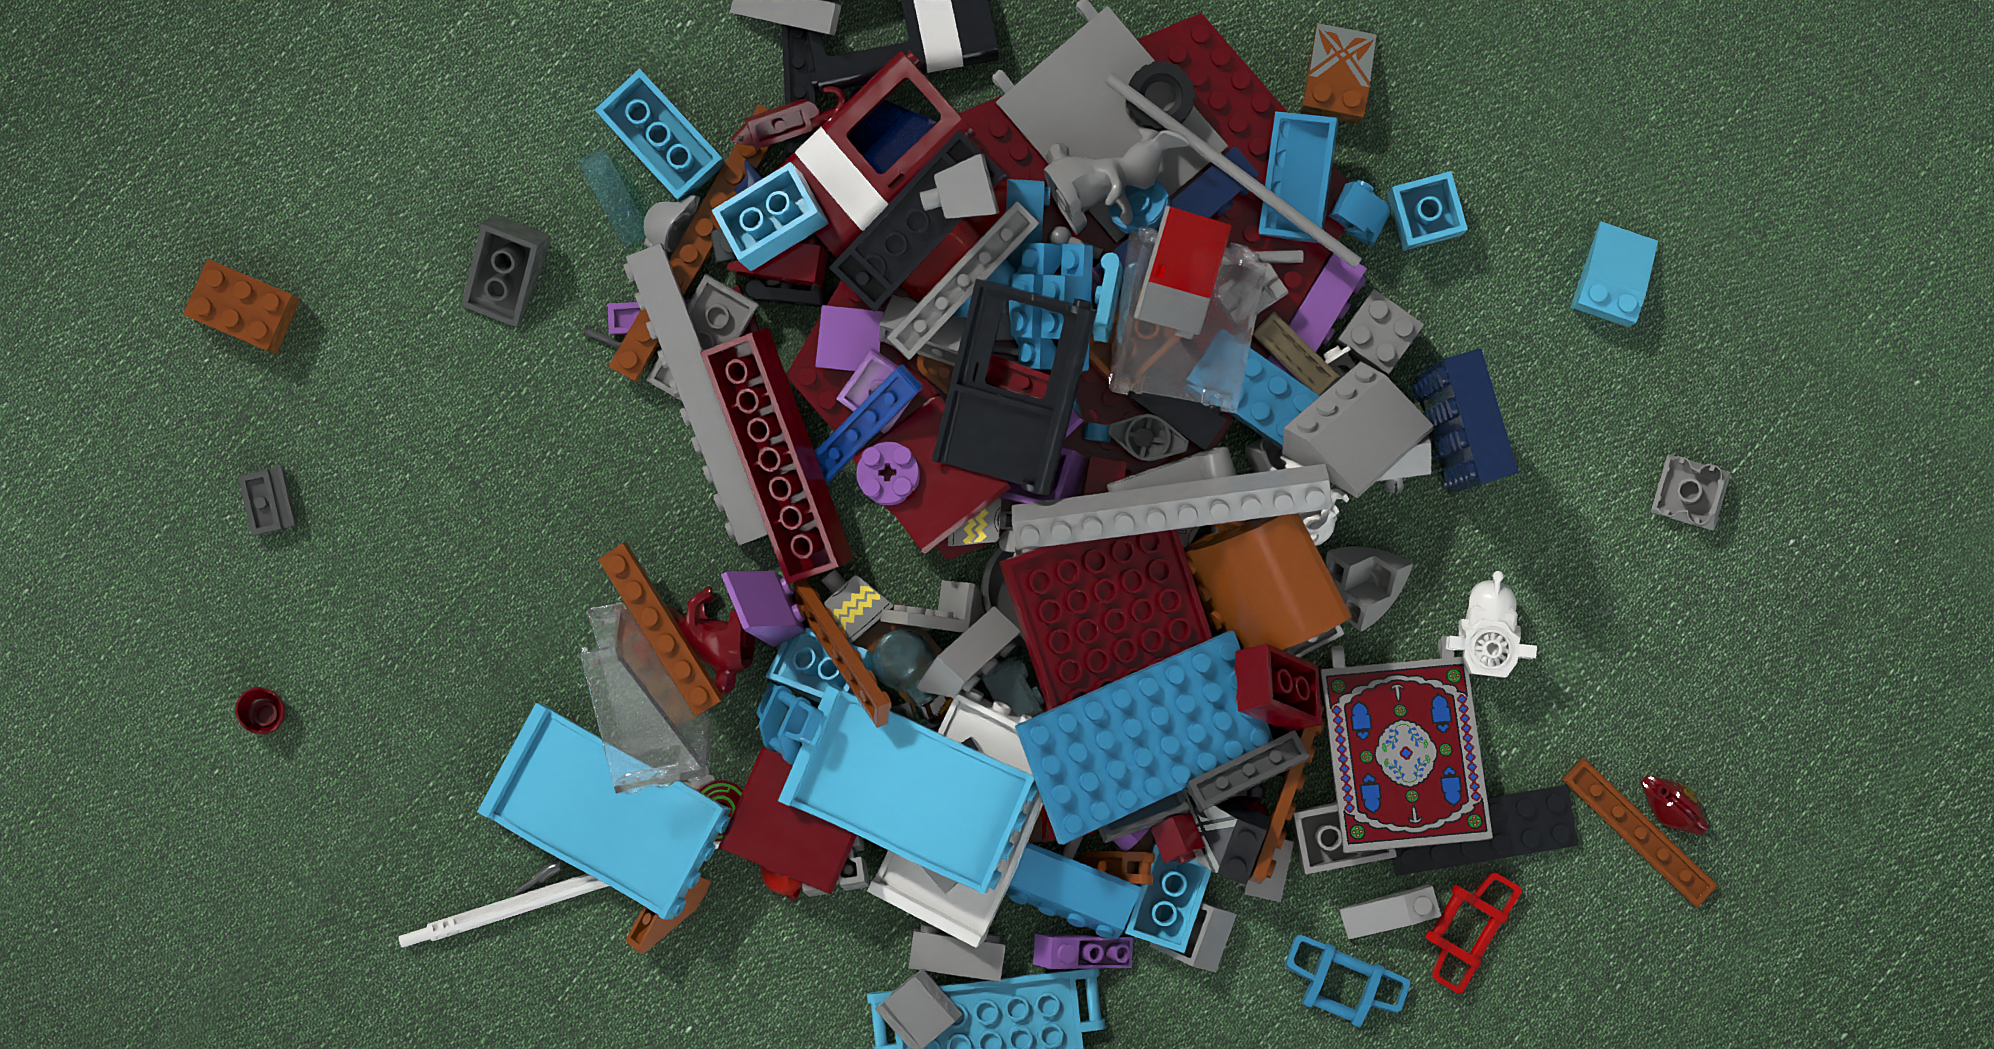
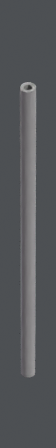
M1110 74L1105 81L1108 86L1167 130L1184 136L1189 141L1190 147L1350 266L1355 268L1362 259L1115 74Z

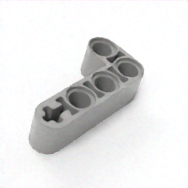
M1216 447L1112 482L1107 485L1109 492L1236 476L1237 474L1228 447Z

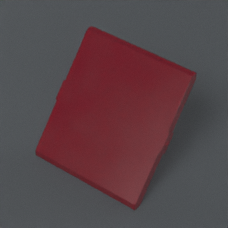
M939 393L865 448L873 447L882 442H895L908 448L917 460L920 468V480L915 491H912L903 502L896 505H884V507L892 515H895L924 554L1011 489L1006 480L953 465L931 461L945 407V401ZM864 450L852 458L857 466ZM886 466L885 470L881 471L880 476H884L885 481H890L891 476L896 475L897 471L892 470L891 466Z
M762 747L718 848L763 866L766 870L771 871L772 874L787 876L832 895L857 834L796 807L779 802L778 799L793 765L783 760L781 754Z

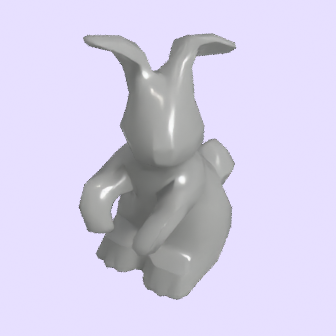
M1140 128L1138 133L1142 134V140L1132 146L1123 158L1112 157L1105 159L1069 156V148L1065 144L1056 143L1050 146L1046 155L1049 165L1044 169V175L1054 201L1076 235L1086 226L1087 219L1084 212L1104 199L1106 200L1105 205L1111 206L1115 203L1122 210L1120 220L1127 226L1133 219V213L1125 194V186L1131 185L1144 190L1153 186L1158 174L1162 152L1168 148L1190 146L1189 141L1184 136L1172 131L1158 132L1149 128Z

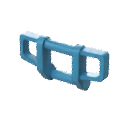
M772 682L768 684L756 711L760 718L759 728L765 748L780 753L783 760L791 765L794 764L801 748L800 742L807 745L811 744L824 716V712L812 706L807 699L803 697L797 698L792 695L791 690L787 687L779 686Z
M1298 935L1294 938L1285 961V967L1310 981L1302 1000L1303 1005L1310 1008L1313 1005L1350 1020L1351 1025L1359 1028L1370 1007L1392 1013L1401 1011L1410 987L1409 979L1386 970L1384 966L1377 963L1371 965L1335 950L1336 946L1329 943L1323 944L1303 935ZM1300 943L1322 951L1314 974L1294 963ZM1331 961L1368 976L1361 999L1355 1009L1319 995ZM1382 976L1401 985L1395 1005L1373 1000Z

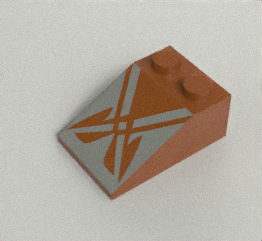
M1317 23L1300 113L1335 117L1337 120L1356 124L1361 122L1364 117L1370 87L1376 34Z

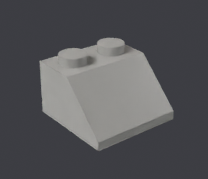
M1202 900L1184 953L1152 942L1149 947L1193 967L1216 973L1237 914Z

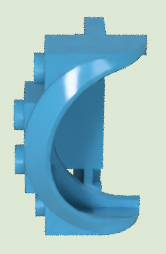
M1022 242V264L1017 273L1012 274V287L1072 303L1074 298L1091 302L1093 245ZM1061 265V275H1053ZM1009 300L1010 336L1015 338L1019 346L1018 364L1031 369H1052L1057 350L1052 339L1060 338L1064 322L1063 315L1058 312ZM1089 346L1082 371H1088Z

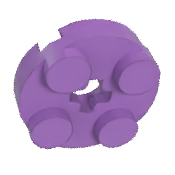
M882 442L865 449L857 466V481L862 491L871 500L881 505H896L903 502L912 491H915L919 484V464L910 450L899 443ZM886 466H891L892 470L897 471L896 475L891 476L890 481H885L884 476H880L881 471L885 470Z

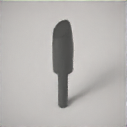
M558 859L536 872V877L514 891L515 895H520L536 883H543L563 869L564 861Z

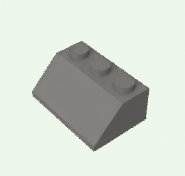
M993 606L937 656L917 685V688L921 692L953 698L963 689L968 693L979 682L980 678L977 676L982 672L988 675L999 663L996 660L999 656L1005 659L1017 647L1014 641L1021 631Z

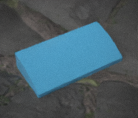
M1275 111L1265 187L1324 230L1339 122L1335 117ZM1263 201L1258 234L1319 243Z

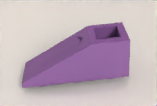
M1035 933L1033 964L1049 969L1132 968L1133 937L1120 936L1118 939H1106L1099 935Z

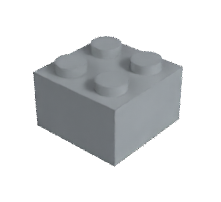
M1373 289L1334 343L1342 349L1349 346L1351 348L1348 352L1349 354L1387 376L1424 324Z

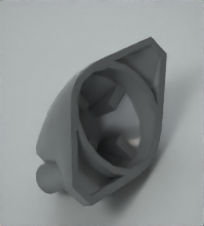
M1150 414L1139 415L1112 423L1108 434L1127 452L1145 461L1158 460L1185 452L1189 442L1163 419Z

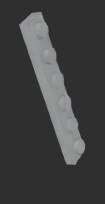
M1014 202L895 327L886 339L910 360L972 295L976 278L986 280L1032 232L1039 222L1019 202Z

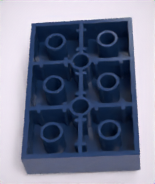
M1481 348L1445 358L1415 378L1416 383L1412 385L1417 402L1422 401L1425 411L1422 414L1434 425L1431 432L1433 438L1431 452L1434 460L1439 459L1442 471L1439 472L1440 483L1444 490L1448 489L1449 495L1519 473Z

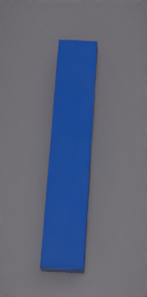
M903 364L897 367L815 451L826 484L923 388Z

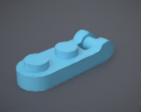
M1107 253L1101 259V265L1105 274L1102 286L1098 285L1095 293V304H1098V309L1092 330L1094 341L1108 343L1112 331L1123 276V267L1115 253Z

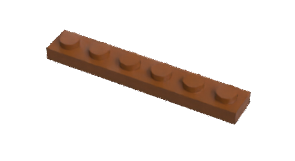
M628 543L620 544L598 560L695 717L724 700Z
M805 578L793 582L794 604H798L801 607L805 621L875 726L878 728L888 724V715L891 709V701L885 691L882 692L877 686L873 672L871 670L867 671L858 650H853L848 643L845 631L842 628L839 629L834 622L831 610L823 606L817 589L811 588Z
M1322 706V725L1303 729L1299 735L1302 744L1310 756L1305 761L1309 764L1316 750V746L1312 745L1315 734H1321L1326 718L1322 717L1325 708ZM1305 762L1286 771L1270 816L1267 832L1248 879L1252 882L1261 884L1265 877L1270 879L1273 874L1276 861L1272 860L1275 849H1281L1287 832L1282 831L1285 820L1290 821L1294 814L1297 803L1292 802L1295 791L1301 792L1306 774H1303L1302 771Z

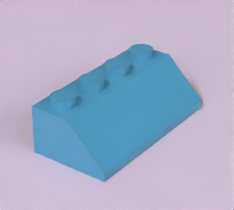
M1027 842L1005 895H1008L1015 903H1028L1038 907V910L1045 915L1063 917L1073 926H1085L1093 929L1097 935L1103 938L1118 939L1126 926L1141 887Z

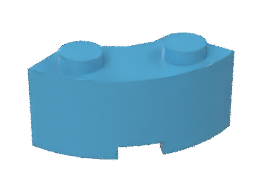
M1357 180V182L1353 181L1344 185L1328 216L1345 227V233L1369 247H1373L1391 214L1390 204L1372 193L1374 187L1370 184Z

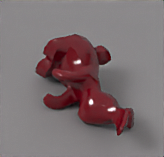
M707 586L688 601L685 618L675 607L667 606L698 658L707 667L714 670L715 678L713 682L722 695L728 694L734 689L736 674L751 666L754 655L755 636L743 629L735 609L731 610L729 621L712 620L707 617L706 603L715 600L711 594L712 587ZM613 605L612 611L620 627L626 633L640 635L628 649L632 659L640 668L647 670L645 652L652 647L638 623L629 621Z

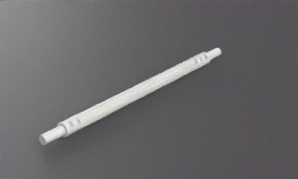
M714 841L715 849L718 848L721 841ZM584 874L428 923L426 928L400 935L399 943L403 948L429 939L436 941L609 885L589 874Z

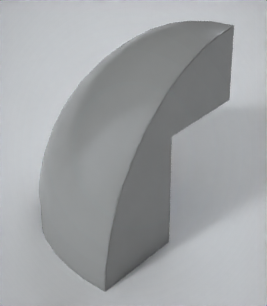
M1353 546L1332 549L1327 552L1326 567L1352 616L1348 621L1360 632L1373 625L1392 606L1405 586L1413 566L1412 562L1401 556L1369 547Z

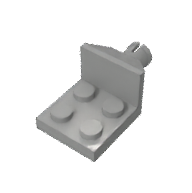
M942 580L938 610L894 605L893 610L882 609L881 622L964 633L985 614L982 605V593L972 583Z

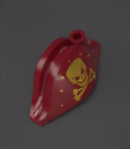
M1646 775L1640 782L1650 808L1661 824L1671 829L1701 836L1707 831L1708 825L1696 794L1688 786Z

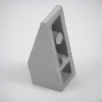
M1428 883L1339 909L1348 939L1410 926L1441 916L1433 886Z

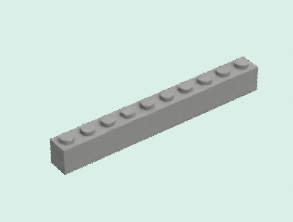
M660 243L626 256L628 263L623 265L630 282L635 280L639 292L635 293L637 303L641 311L647 310L651 320L646 322L652 340L658 338L662 350L657 351L660 362L664 369L669 367L673 377V379L669 380L671 390L675 398L681 397L684 408L680 409L682 418L686 426L692 425L696 435L691 440L697 455L703 453L707 465L702 466L708 483L714 482L718 494L713 496L719 512L725 511L729 522L725 523V528L730 540L736 539L739 546L768 535L700 352L704 351L663 244Z
M1326 464L1012 505V527L1016 550L1332 509L1330 481Z

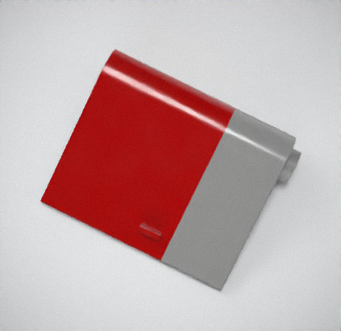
M1166 206L1134 318L1176 329L1174 335L1192 340L1194 334L1200 335L1232 225Z

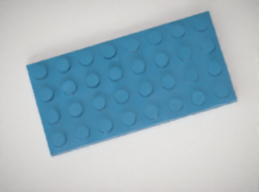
M1227 631L1015 725L1058 844L1064 845L1187 788L1186 783L1274 740L1268 723L1238 712L1236 703L1237 677L1234 666L1236 664L1235 651H1239L1241 648L1234 631Z

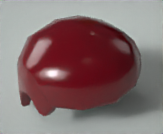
M262 687L251 688L243 692L236 701L235 715L240 725L250 733L258 735L273 733L280 728L285 720L286 706L277 693Z

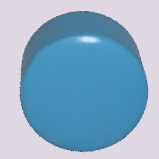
M1085 422L1083 438L1095 442H1110L1111 436L1108 434L1110 425Z

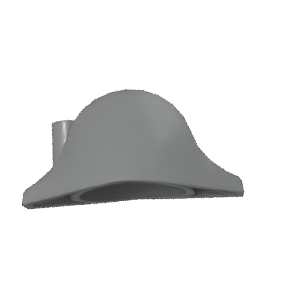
M690 195L679 202H660L653 205L644 219V233L646 235L644 245L649 248L662 243L670 260L696 214L700 197Z

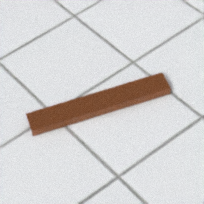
M1581 757L1561 779L1694 907L1698 908L1718 887L1706 873L1585 758Z

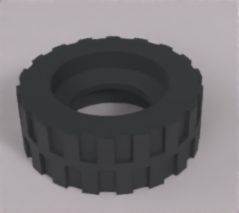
M1155 61L1149 65L1146 64L1139 71H1136L1128 84L1144 97L1147 88L1155 82L1169 84L1175 92V102L1165 112L1180 124L1186 120L1193 109L1195 99L1194 84L1192 80L1190 81L1188 73L1181 70L1180 66L1176 64H1170L1168 61ZM1126 99L1125 103L1126 108L1129 109V115L1131 119L1133 118L1138 126L1158 132L1167 130Z

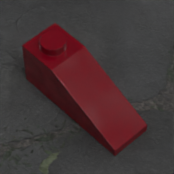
M805 238L802 240V243L793 245L752 271L748 270L738 260L728 263L727 270L739 276L823 288L829 251L820 246L819 241Z

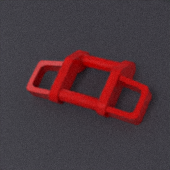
M1490 872L1473 894L1456 884L1451 890V893H1453L1451 899L1432 931L1428 930L1424 937L1441 947L1431 971V976L1434 980L1458 994L1464 992L1475 970L1479 969L1483 961L1480 959L1501 923L1505 924L1510 910L1522 892L1521 887L1495 872ZM1494 880H1498L1512 889V894L1501 911L1479 899ZM1463 901L1491 916L1470 953L1442 938ZM1447 952L1469 964L1464 976L1457 985L1450 983L1440 976V970Z

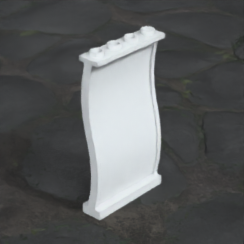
M974 688L968 693L963 689L955 696L938 733L959 743H962L969 737H974L984 754L1032 774L1015 725L1033 717L1028 715L1020 717L1010 712V706L999 701L992 703L984 699V694ZM1039 790L1032 803L1027 801L1023 810V813L1027 814L1021 831L1015 830L1010 842L1015 845L1007 861L1002 859L998 871L1002 872V875L995 890L990 888L983 895L977 890L958 882L945 894L920 865L888 850L867 892L977 948L986 939L989 932L988 929L1010 885L1042 809L1043 801Z

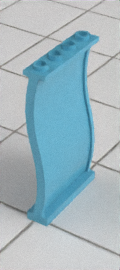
M828 685L818 706V709L824 712L822 721L811 744H802L778 801L842 827L920 866L973 888L983 895L990 888L995 890L1002 875V872L998 871L1002 859L1006 861L1009 859L1015 845L1010 842L1015 830L1020 832L1026 820L1027 814L1023 813L1027 801L1032 803L1038 792L1033 774L981 753L889 710L888 724L877 728L854 694L835 685Z
M535 703L477 812L487 818H491L546 852L622 892L658 914V917L663 920L673 919L674 916H679L686 904L684 897L689 888L693 889L699 881L701 873L698 871L703 862L708 861L714 853L716 845L713 843L718 834H722L726 830L730 821L728 815L732 809L721 805L684 782L595 735L557 713L553 708Z

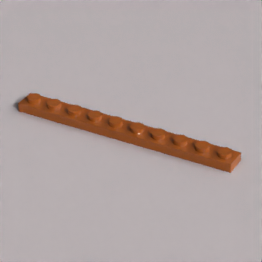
M758 104L753 115L768 111L769 109ZM735 144L669 260L684 299L713 251L711 231L721 230L712 210L737 195L734 189L746 177L744 167L746 159L759 170L773 144L757 150L753 146ZM640 310L608 366L610 369L636 383L659 345L658 338L652 340L646 322L651 320L647 310Z

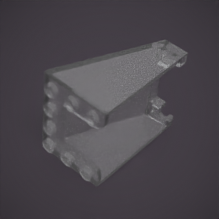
M1139 227L1138 232L1130 230L1108 384L1112 392L1127 395L1129 391H1134L1136 394H1142L1143 392L1201 402L1205 406H1209V404L1220 406L1221 411L1236 413L1267 263L1259 258L1260 254L1254 253V250L1249 249L1248 246L1230 243V248H1225L1201 334H1194L1191 340L1174 335L1176 330L1174 328L1134 318L1158 230L1147 227Z
M623 602L590 608L588 617L590 625L593 627L598 649L588 651V647L582 648L580 656L615 793L625 792L626 794H634L643 788L652 786L663 788L672 785L676 781L686 779L687 781H698L706 775H710L712 719L706 711L695 717L637 621Z

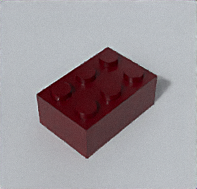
M1267 643L1235 651L1236 664L1234 671L1237 677L1236 703L1238 712L1288 732L1322 725L1319 670L1317 665Z

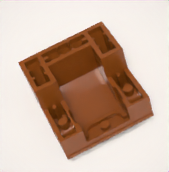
M1299 513L1250 519L1235 530L1204 534L1184 547L1200 600L1208 612L1209 623L1218 631L1219 635L1227 631H1234L1241 650L1266 643L1284 650L1316 637L1352 617Z

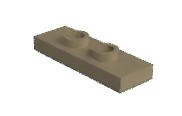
M1272 312L1251 334L1300 383L1319 396L1340 377L1275 312Z

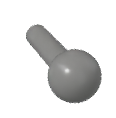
M1063 226L1054 227L1048 234V243L1092 245L1072 237L1071 232ZM1093 245V259L1100 261L1105 250Z

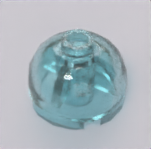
M901 628L892 630L880 638L872 654V665L879 680L885 687L894 688L896 692H907L917 689V685L936 657L924 636L914 630Z

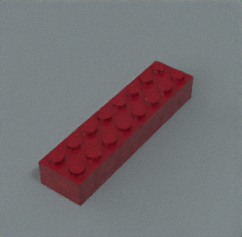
M769 328L746 334L701 351V356L786 583L795 582L837 568L853 560V554Z

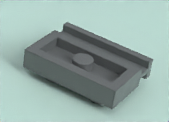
M283 466L238 476L251 536L298 526Z

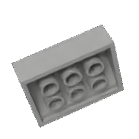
M1360 362L1284 427L1282 454L1302 466L1326 464L1329 481L1358 498L1432 432L1434 425L1385 374Z

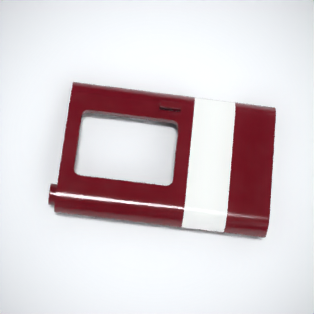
M900 50L776 169L778 170L791 162L803 174L829 222L828 225L816 231L815 234L837 258L958 130H964L971 138L976 135L975 131L918 68L922 62L910 50L906 54ZM909 79L940 112L941 119L884 174H878L850 142L849 134L905 80Z

